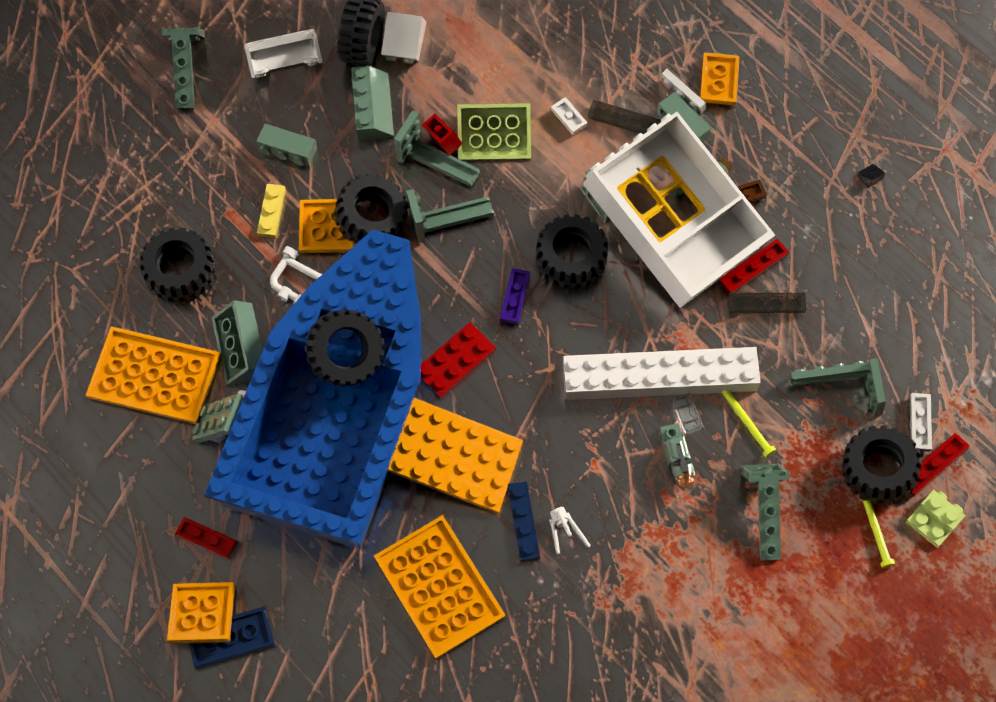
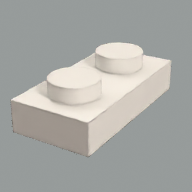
M566 97L551 106V111L572 135L587 126V121Z

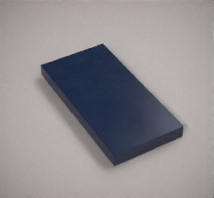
M266 607L233 615L230 642L189 643L194 668L200 669L275 647Z

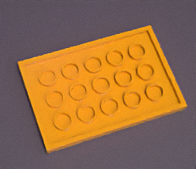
M111 326L85 396L88 399L197 424L221 353Z
M414 398L388 472L498 514L523 440Z
M443 515L374 555L376 562L435 659L440 658L506 617Z

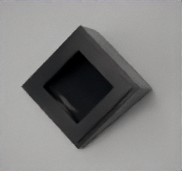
M874 164L857 173L867 187L882 180L885 176V172Z

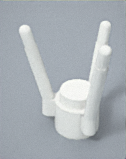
M564 507L556 508L550 512L552 519L549 520L552 528L557 555L560 554L556 525L558 528L564 527L567 535L571 537L572 534L567 525L570 523L588 548L590 547L589 542L574 523L570 514L566 513Z

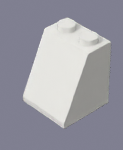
M387 12L381 55L386 57L385 60L395 62L396 59H402L403 63L408 64L419 61L426 28L425 19L422 16Z

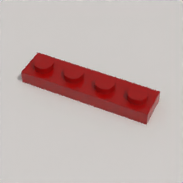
M777 238L721 277L719 283L731 296L788 256L789 251Z
M954 433L921 462L918 481L914 490H910L909 494L913 497L919 494L963 455L970 445L957 433Z

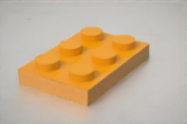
M715 53L703 54L700 98L704 102L736 105L739 56Z

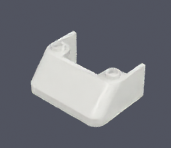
M314 29L244 44L252 78H255V76L256 78L266 76V72L272 69L299 63H308V66L323 63Z

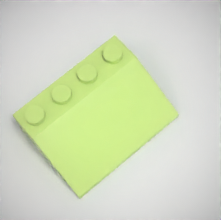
M530 103L457 104L458 138L463 143L458 148L459 160L531 159Z

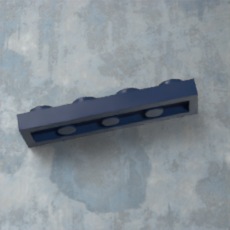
M527 481L508 484L520 562L540 559V552Z

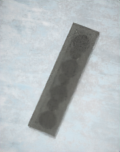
M594 99L587 114L589 119L639 134L642 133L643 135L648 132L647 129L651 125L661 123V119Z
M729 293V313H805L807 310L805 293Z

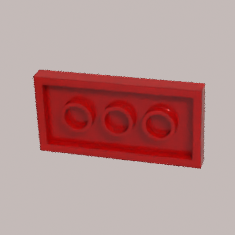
M469 322L421 364V381L441 399L495 352L496 347Z

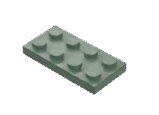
M235 394L204 405L199 414L201 416L199 423L193 429L194 436L192 440L201 443L229 434L244 397Z

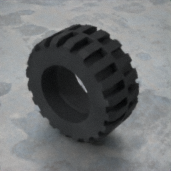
M347 0L341 15L337 36V54L342 62L359 66H370L373 64L380 48L385 23V7L381 0Z
M366 174L365 177L362 175L356 176L355 180L350 179L340 191L334 210L336 225L340 226L339 231L341 234H346L347 240L355 241V245L372 230L398 237L408 216L406 196L404 192H400V187L397 184H392V180L389 178L386 180L381 175L375 177L372 174ZM361 201H373L384 208L388 218L378 222L366 220L358 214L355 204Z
M569 214L563 215V218H554L553 223L548 222L545 225V229H541L536 244V260L538 268L542 270L541 274L545 278L549 277V282L552 284L559 283L558 287L562 288L570 286L569 289H575V286L580 288L586 287L587 282L589 284L595 282L596 277L599 278L603 269H605L608 240L603 229H599V225L595 221L591 223L590 218L586 216L580 218V215L574 214V217H569ZM577 241L586 246L590 254L582 261L566 262L555 254L554 249L562 242Z
M173 227L169 228V231L166 232L164 230L160 231L158 236L153 235L150 238L151 242H147L144 245V251L140 254L141 261L139 266L148 288L157 297H163L165 301L169 302L171 299L174 302H181L182 299L189 301L191 300L190 297L196 296L197 298L201 295L200 291L207 290L209 287L208 282L211 283L214 278L215 261L208 243L205 242L201 235H197L193 230L188 232L186 228L180 227L179 230H176ZM187 254L194 257L192 267L184 274L168 276L161 272L164 262L173 255Z
M355 310L332 311L321 316L311 326V331L306 336L307 346H305V352H307L308 356L306 359L311 365V370L323 381L338 386H355L358 383L367 381L369 376L372 377L376 373L375 369L380 367L382 363L380 359L381 356H384L385 351L382 350L384 339L380 337L381 331L379 328H376L375 322L367 318L365 314L355 312ZM340 329L354 331L362 343L360 358L355 364L348 367L334 364L327 354L329 337Z
M881 425L880 428L871 426L868 431L862 429L858 432V436L854 435L850 439V443L845 448L842 472L847 486H851V491L854 494L859 493L860 499L865 501L868 498L872 504H877L878 501L882 502V505H888L889 501L896 503L900 501L901 497L906 498L910 490H914L921 469V454L919 449L915 448L916 443L913 439L908 440V434L905 432L899 433L898 429L894 427L887 429V426ZM884 453L890 455L899 463L900 471L893 476L879 477L867 471L862 462L864 458L871 454Z

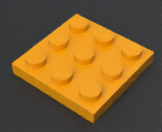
M337 199L300 200L299 253L348 252L355 246V241L347 240L346 234H341L339 231L340 226L336 225L334 210Z
M234 582L173 584L167 642L169 644L230 642L235 593Z

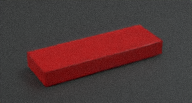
M186 517L182 519L175 532L177 537L229 560L238 543L237 540Z

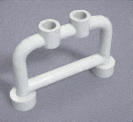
M286 246L282 251L283 258L270 277V285L278 292V298L285 302L289 298L295 303L301 295L292 292L286 286L279 285L277 282L285 267L289 265L316 280L322 274L296 261L297 251Z

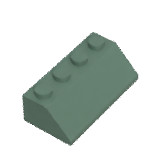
M371 66L351 67L358 141L394 138L388 73Z
M233 300L211 317L218 350L221 353L220 360L226 386L251 381L263 351L252 303Z

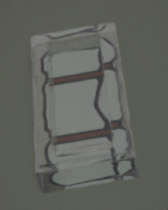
M687 393L672 398L671 402L685 435L703 430L704 426L691 394Z

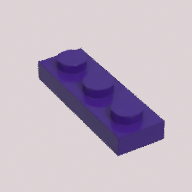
M512 268L500 322L519 325L530 271Z

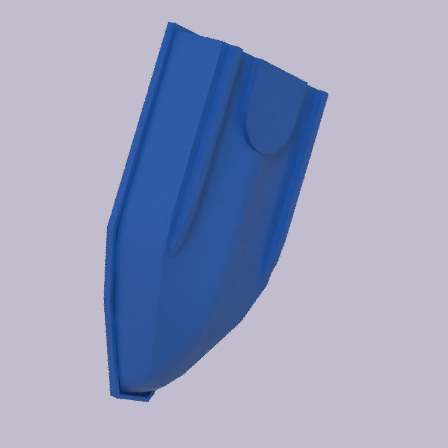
M376 230L370 231L315 280L271 330L204 494L205 497L219 501L224 507L235 512H242L269 523L323 540L327 539L352 549L361 550L389 473L388 468L421 381V317L409 240ZM355 310V312L365 314L367 318L375 322L374 325L381 331L380 337L384 339L382 350L385 351L384 356H381L380 359L382 362L380 367L375 369L376 373L372 377L369 376L367 381L358 383L355 386H338L323 381L311 370V365L306 359L308 357L307 352H305V346H307L306 336L310 333L311 326L321 316L332 311ZM340 329L329 337L327 354L334 364L348 367L355 364L360 358L362 343L354 331Z

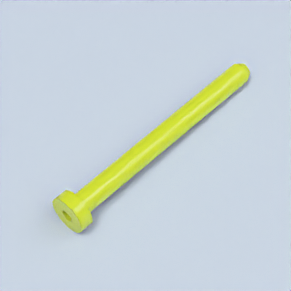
M722 391L721 393L764 450L762 453L764 457L767 458L777 451L774 446L770 447L731 392Z
M866 498L865 501H862L883 560L880 563L882 569L893 567L896 565L895 561L890 559L872 503H870L871 500Z

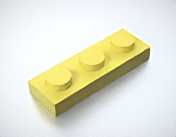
M267 184L257 229L258 236L276 238L286 191L285 186Z

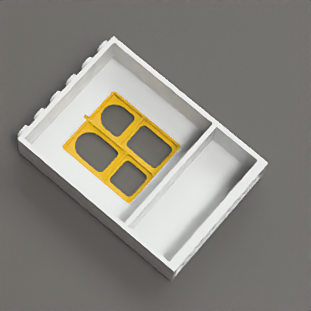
M676 112L673 115L667 114L661 119L660 124L654 123L647 129L648 132L644 135L642 133L638 134L631 144L625 143L619 148L617 154L611 153L604 159L605 162L602 164L599 162L595 164L586 175L587 179L583 185L676 304L682 308L721 277L761 249L775 234L679 113ZM655 166L665 168L674 179L671 184L660 191L653 186L648 176L649 170ZM632 182L641 183L657 202L656 206L644 214H640L626 196V187ZM677 188H681L698 209V212L686 221H681L665 201V196ZM664 211L674 223L675 229L664 237L659 238L648 225V220L659 212Z

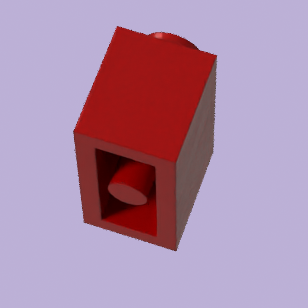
M435 113L422 124L430 138L449 156L463 144L455 132Z

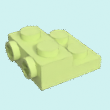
M933 489L908 518L906 523L938 548L966 515L963 514V509L959 505H952L948 502L947 496L942 491L936 492Z

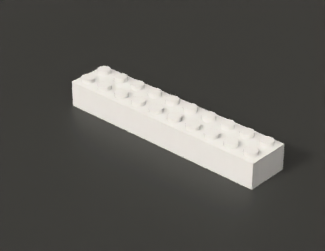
M757 347L563 356L565 400L721 393L722 391L751 392L758 391L761 383Z

